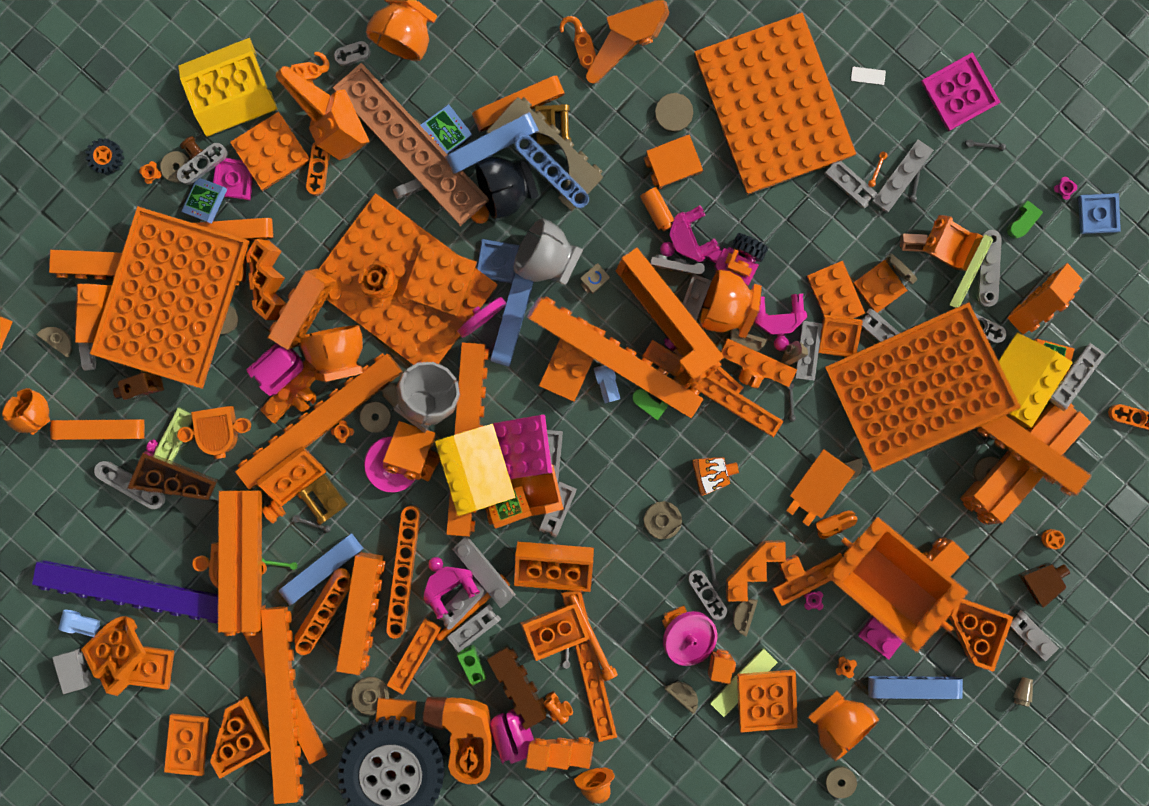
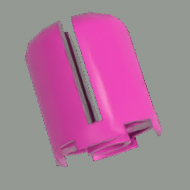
M275 343L246 370L251 378L255 376L256 381L261 385L260 388L266 394L274 396L303 370L304 366L302 359L293 348L287 350Z
M514 709L509 710L506 715L504 712L496 715L490 722V730L502 764L507 760L512 764L526 759L529 744L534 740L531 729L525 730L522 725L525 723L522 715H517Z

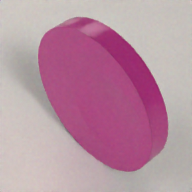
M500 297L482 310L477 306L472 310L475 315L461 326L457 332L462 338L468 336L500 312L507 303Z
M393 436L384 437L374 442L364 458V471L368 480L376 488L385 492L402 491L415 481L409 480L404 475L398 473H388L383 468V461Z
M695 611L683 613L668 625L663 637L664 650L676 664L682 666L696 665L705 660L715 648L717 629L712 620L703 613Z

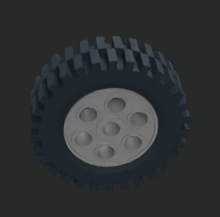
M384 716L380 717L378 722L374 719L369 722L368 726L365 724L361 726L359 732L356 731L352 738L349 739L338 767L340 768L338 771V779H340L338 785L339 789H343L342 798H348L346 805L434 806L435 799H438L442 789L445 761L442 758L443 751L442 748L439 749L438 740H433V733L431 731L426 733V727L422 724L420 727L416 726L417 721L413 719L411 723L406 722L407 717L401 716L400 720H396V716H390V719L386 720ZM399 752L401 757L394 758L391 753ZM380 757L382 762L375 763L372 758ZM411 765L415 770L408 772L405 767ZM392 770L396 773V776L390 777L386 772ZM368 776H375L377 778V781H369ZM407 784L410 789L403 790L400 785ZM388 789L391 794L384 795L381 790Z

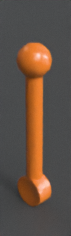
M884 151L879 154L880 160L872 179L868 182L869 187L875 186V180L883 160L888 156Z

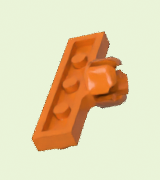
M726 338L720 351L725 359L742 366L738 379L743 384L749 385L752 388H759L764 378H770L789 387L797 372V369L729 338Z
M307 360L303 362V370L276 395L272 396L260 409L272 423L276 424L291 406H295L299 411L304 412L311 408L305 401H310L313 405L315 404L316 395L310 390V386L315 381L314 372H317V369Z

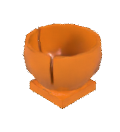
M384 0L389 5L375 12L368 22L366 29L367 37L389 53L403 59L420 61L426 53L429 43L426 24L428 22L434 23L437 15L417 0Z
M717 270L703 303V306L706 308H702L700 327L708 331L721 333L737 328L739 329L738 336L746 338L759 312L762 286L754 284L750 290L740 276L730 271Z
M359 325L321 330L300 337L305 359L317 369V372H314L315 380L327 382L363 374L362 367L356 363L363 349L362 333Z
M838 691L808 717L814 724L818 725L820 745L834 761L839 760L848 753L879 721L876 714L865 704L845 700Z

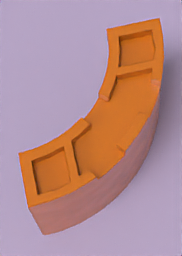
M551 464L552 473L510 479L513 489L522 486L532 514L531 516L563 509L553 464ZM485 507L489 525H493L489 509Z

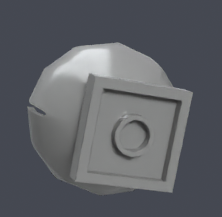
M541 218L529 229L530 232H527L521 242L515 257L514 271L522 278L534 282L550 279L566 285L583 249L569 245L565 234L557 225Z
M416 363L401 375L396 388L398 404L395 406L394 411L425 433L432 424H438L454 412L460 396L458 381L456 382L457 379L448 368L437 363Z

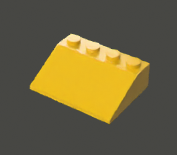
M1017 332L998 360L1021 407L1006 416L1023 428L1032 427L1073 362L1058 352Z
M493 424L435 441L458 516L516 498Z

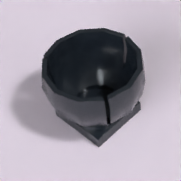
M497 156L485 158L476 163L475 171L480 190L489 198L485 205L495 221L515 214L526 198L534 199L539 197L527 159L519 158L510 161Z

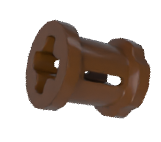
M193 136L188 137L180 144V148L187 152L190 160L203 151L197 145Z

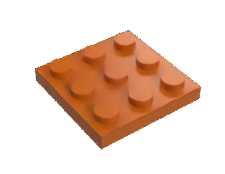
M279 112L230 142L262 191L310 162L309 156Z
M422 242L403 297L458 317L477 262Z
M795 670L737 674L740 732L798 728Z

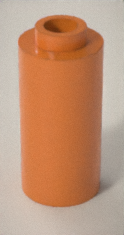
M657 187L640 195L657 229H662L663 231L670 229L674 218Z

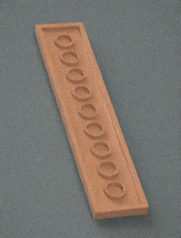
M362 63L333 87L335 92L346 90L357 116L460 226L489 201V198L462 170L455 174L452 172L445 158L447 156L446 152Z

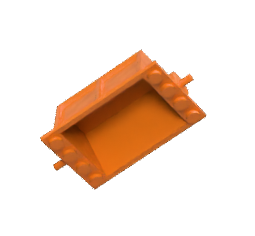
M877 517L854 543H851L845 537L842 539L841 542L849 549L843 554L844 557L827 577L916 653L941 626L949 633L953 630V627L946 620L967 595L968 591L884 521Z

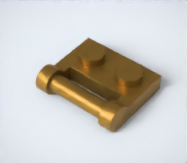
M570 105L535 106V113L537 111L542 113L546 117L544 121L549 126L551 124L555 126V112H560L562 138L565 139L567 137L571 141L568 120ZM537 133V143L540 146L558 145L550 137Z
M326 474L297 494L300 499L304 500L318 519L317 523L319 525L326 522L348 505ZM313 491L328 513L323 515L309 496L310 492Z

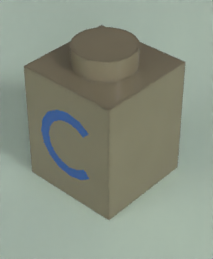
M597 263L580 278L582 281L580 285L587 293L590 291L594 294L610 280V277Z

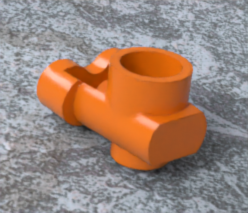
M554 691L547 694L545 697L547 700L544 702V705L550 711L552 720L555 722L558 720L561 725L566 723L569 716L573 715L571 705L568 701L561 703Z

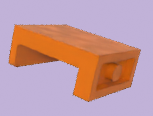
M690 134L647 150L646 157H644L647 168L651 167L653 175H651L654 186L658 185L659 189L703 172Z
M939 215L934 222L929 237L926 239L923 251L955 270L967 271L983 236L979 233L969 232L953 222V218L950 216Z
M399 421L385 455L383 468L388 473H398L404 475L409 480H420L425 461L435 440V433L428 430L424 433L416 426Z

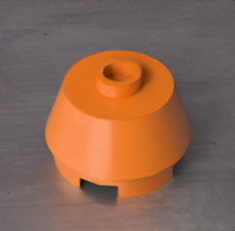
M374 261L372 265L366 269L363 268L360 272L358 282L361 284L362 292L367 297L373 299L389 298L396 291L398 284L394 270L387 263Z

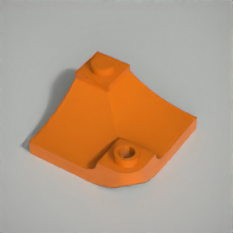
M76 284L75 342L94 343L112 285Z
M121 616L110 621L81 649L93 676L100 679L106 693L118 696L130 684L129 677L133 669L146 655L135 632L138 627L135 621L127 616Z

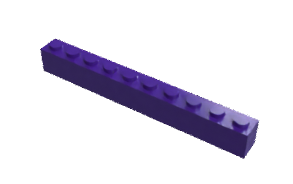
M46 560L36 562L32 585L39 586L38 589H57V593L61 594L72 592L76 593L77 597L87 598L92 596L97 601H106L108 599L113 600V603L117 605L128 603L132 604L133 608L143 609L144 607H149L153 612H162L164 610L169 611L170 615L174 616L185 614L189 615L188 618L200 620V618H205L207 622L218 623V594Z

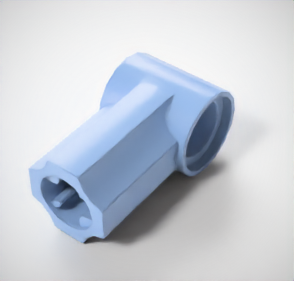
M605 365L594 367L597 383L600 384L604 402L608 403L619 400L620 395L615 381V371Z
M63 610L58 629L67 633L77 632L94 637L99 631L100 620L82 616L77 611Z

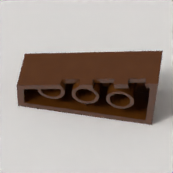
M145 451L140 457L127 489L209 500L218 480Z
M507 645L488 656L487 661L498 681L504 683L503 689L506 696L510 700H514V710L517 715H522L525 723L522 725L527 730L546 719L545 700L543 697H538L536 693L538 689L533 681L530 682L526 676L528 672L525 666L518 663L516 651L514 648L510 649Z

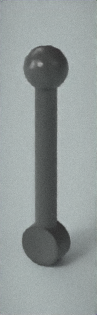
M971 139L965 143L967 147L999 148L1001 151L1006 149L1004 143L999 145L979 143Z
M923 166L915 176L913 192L909 198L911 202L917 201V186Z
M792 382L787 387L789 389L790 416L788 419L790 422L796 420L792 391L794 383Z
M299 515L293 516L295 523L302 522L323 529L326 533L331 531L329 525L323 526L302 519Z
M708 548L706 554L709 556L713 579L711 584L714 588H717L719 582L715 574L712 557L713 549Z

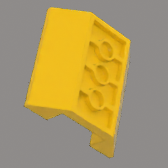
M250 38L178 65L183 88L194 116L206 137L278 110L273 95L267 88L258 65L257 54Z

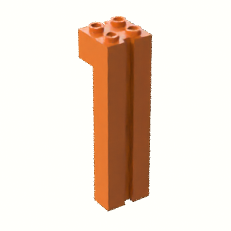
M638 248L622 257L616 269L617 274L684 357L679 361L680 365L672 370V373L685 389L690 386L695 388L706 376L709 377L722 365L720 361L724 356Z
M1051 402L1027 431L1063 455L1091 422L1081 412H1077L1073 408L1074 405L1072 403L1065 411H1062ZM1009 450L982 481L974 482L960 498L968 510H975L977 512L978 520L985 525L1003 523L1044 476L1039 471L1035 473L1026 466L1028 463L1022 459L1018 461L1013 458Z
M219 491L218 632H224L225 636H234L241 632H244L245 636H253L262 630L261 610L266 608V605H262V491Z

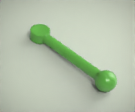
M262 558V561L267 565L290 567L291 570H295L298 567L296 562L289 564L266 561Z

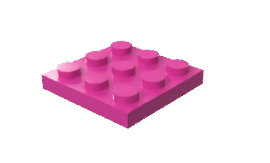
M973 52L921 81L948 132L1001 103Z
M545 415L493 423L510 479L552 473Z

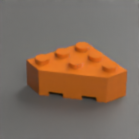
M1068 263L1047 278L1048 280L1037 287L1008 316L1009 321L1022 335L1028 331H1035L1040 326L1039 323L1049 321L1056 311L1062 312L1069 306L1068 302L1075 297L1074 294L1080 289L1079 285L1083 279Z
M963 598L950 613L949 620L969 662L994 672L1013 617Z
M248 695L225 709L214 753L210 761L219 779L271 751L270 735Z

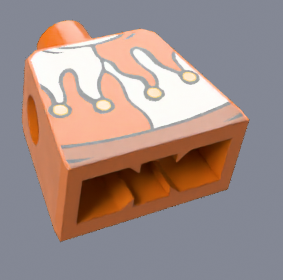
M724 457L692 459L701 496L729 485V476L739 474L737 462L726 465Z

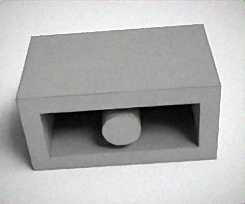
M81 648L52 657L63 694L91 685L92 676L90 671L87 670L86 659Z

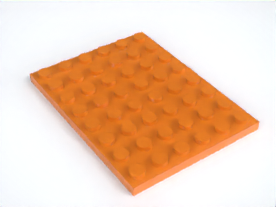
M803 12L694 51L747 195L856 156L854 146Z
M375 193L318 269L336 280L326 300L413 365L421 362L440 364L461 336L457 331L475 315L472 310L477 306L481 309L498 284L475 268L458 317L404 298L403 295L422 242L454 254L456 253ZM374 261L387 263L394 270L398 284L396 291L389 298L373 299L367 297L362 292L361 284L358 282L360 272L363 268L366 269L372 265Z
M137 206L90 354L203 389L250 241Z
M966 303L825 367L873 472L1021 408L970 303Z

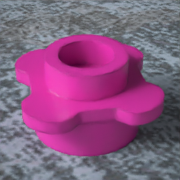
M1062 177L1061 182L1054 187V191L1061 194L1064 200L1070 199V195L1077 190V185L1072 180H1069L1068 177Z
M808 592L804 594L806 598L804 607L806 610L823 609L822 592Z

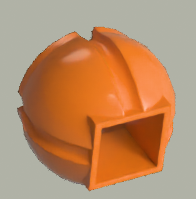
M30 388L18 391L17 397L12 396L2 411L3 419L7 425L20 433L34 435L50 422L49 407L46 399L40 393Z

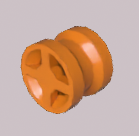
M274 500L271 501L269 506L262 508L263 514L271 523H275L278 517H283L286 514L283 507Z
M1048 529L1043 532L1041 541L1047 548L1060 549L1065 543V537L1060 531Z

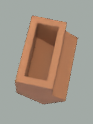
M901 234L900 247L902 251L925 252L923 248L927 235Z

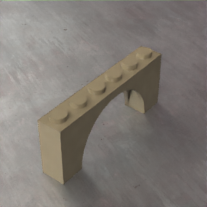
M517 97L487 130V133L489 134L530 112L539 129L535 133L550 137L561 147L567 159L568 174L589 194L602 180L603 176L601 173L603 171L596 164L591 166L587 162L589 158L582 151L576 152L573 149L574 144L567 137L563 139L559 136L560 131L553 124L549 126L544 121L546 117L539 111L535 113L530 108L532 104L526 98L520 99ZM567 180L564 188L570 185V180ZM562 193L559 195L558 199L571 211L576 208ZM583 193L576 194L574 200L581 201L584 196Z

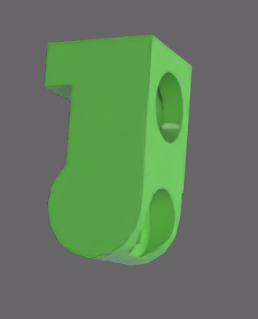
M1023 202L1018 208L1022 213L1015 222L1010 223L1007 227L1008 235L1011 238L1024 236L1043 212L1031 202Z
M644 389L636 390L633 394L634 403L656 420L660 418L669 406L664 401L658 404L649 397L648 392Z
M474 644L464 648L457 654L472 685L487 679Z

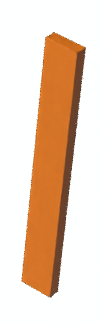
M654 340L651 341L643 354L644 358L673 376L675 375L672 373V370L680 365L679 361L682 359ZM706 376L694 388L773 438L784 422L712 376Z
M571 590L562 592L565 606L571 605L569 596L575 594L587 617L582 592ZM587 640L575 645L598 741L601 742L617 738L604 681L601 676L599 661L590 641Z
M261 630L260 633H256L253 636H245L265 675L263 633ZM297 694V699L294 700L295 707L298 708L296 726H299L300 732L297 740L309 764H312L327 756L328 753Z

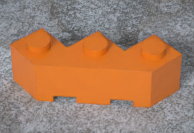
M255 239L246 254L247 263L250 265V273H248L250 290H253L254 297L252 306L265 320H278L280 309L287 305V303L276 292L285 278L272 266L282 251L269 240Z
M783 540L763 541L726 579V599L728 602L748 601L747 582L767 581L766 562H786V544Z
M586 737L551 740L536 738L529 744L526 768L546 771L548 767L568 770L569 766L589 769L592 762L594 742Z

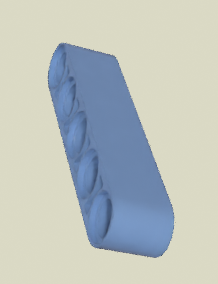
M529 112L448 154L445 158L455 174L513 144L516 135L519 133L531 135L539 129Z
M527 133L516 135L514 144L518 151L574 206L582 208L588 204L589 196L586 191ZM528 139V146L524 148L519 146L520 140ZM540 152L543 154L540 161L533 160L535 153ZM550 166H555L556 172L552 175L547 174V169ZM563 180H570V185L567 188L561 187ZM583 193V199L575 201L576 194Z
M515 273L491 356V362L508 367L512 360L534 281L522 278L517 273Z
M350 534L283 586L278 592L288 605L291 606L364 548L354 535Z
M869 676L868 697L882 699H962L963 678Z

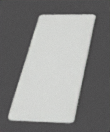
M853 67L851 81L884 85L886 71Z

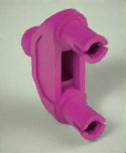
M700 205L686 213L680 212L676 215L670 231L672 243L664 242L660 247V252L663 256H672L676 249L681 255L697 262H702L705 256L720 250L715 239L701 246L698 245L690 226L692 222L705 217L704 210Z
M803 294L791 295V314H766L765 297L760 298V308L754 324L769 335H777L774 347L778 351H785L789 345L785 334L792 333L807 318V313L804 311Z
M433 557L429 560V569L436 573L429 577L424 592V601L426 604L431 605L437 619L444 617L443 614H448L440 600L441 596L456 586L462 584L469 598L474 597L475 593L476 595L480 593L472 580L473 574L471 570L446 566L443 568V561L439 557Z

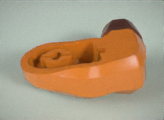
M428 697L424 707L423 724L441 730L445 728L450 732L451 752L448 764L450 774L459 782L465 784H478L484 781L490 773L493 745L488 706L465 698Z

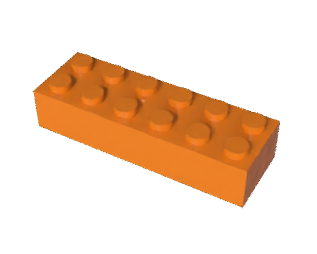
M360 552L355 556L336 672L360 675L369 666L370 655L367 654L369 648H372L373 637L371 632L375 629L377 620L374 617V613L378 610L380 599H377V594L381 591L383 580H380V575L385 571L386 561H383L384 556Z

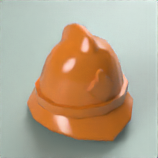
M595 768L581 773L574 779V782L581 789L583 796L587 800L600 804L609 799L610 782L615 778L613 770L609 768Z

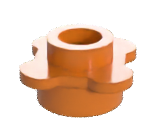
M153 161L139 169V173L145 178L144 181L147 184H151L153 180L162 177V172L158 171L157 164Z
M341 420L339 425L331 429V434L335 435L340 443H345L346 439L354 434V429L349 428L345 420Z
M840 657L835 669L836 674L852 678L857 662Z

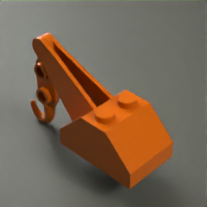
M656 0L607 17L611 31L597 56L592 39L578 18L574 16L565 17L561 21L559 28L560 32L563 33L566 23L571 22L574 24V44L580 63L588 70L586 75L588 82L595 84L637 43L642 46L653 43V39L658 37L669 15V9L665 0Z
M314 52L315 56L322 59V66L311 62L293 64L290 68L283 66L276 72V78L311 118L309 130L318 147L336 159L342 160L347 159L370 142L345 89L338 90L330 96L309 82V80H315L322 73L329 70L330 63L324 54Z

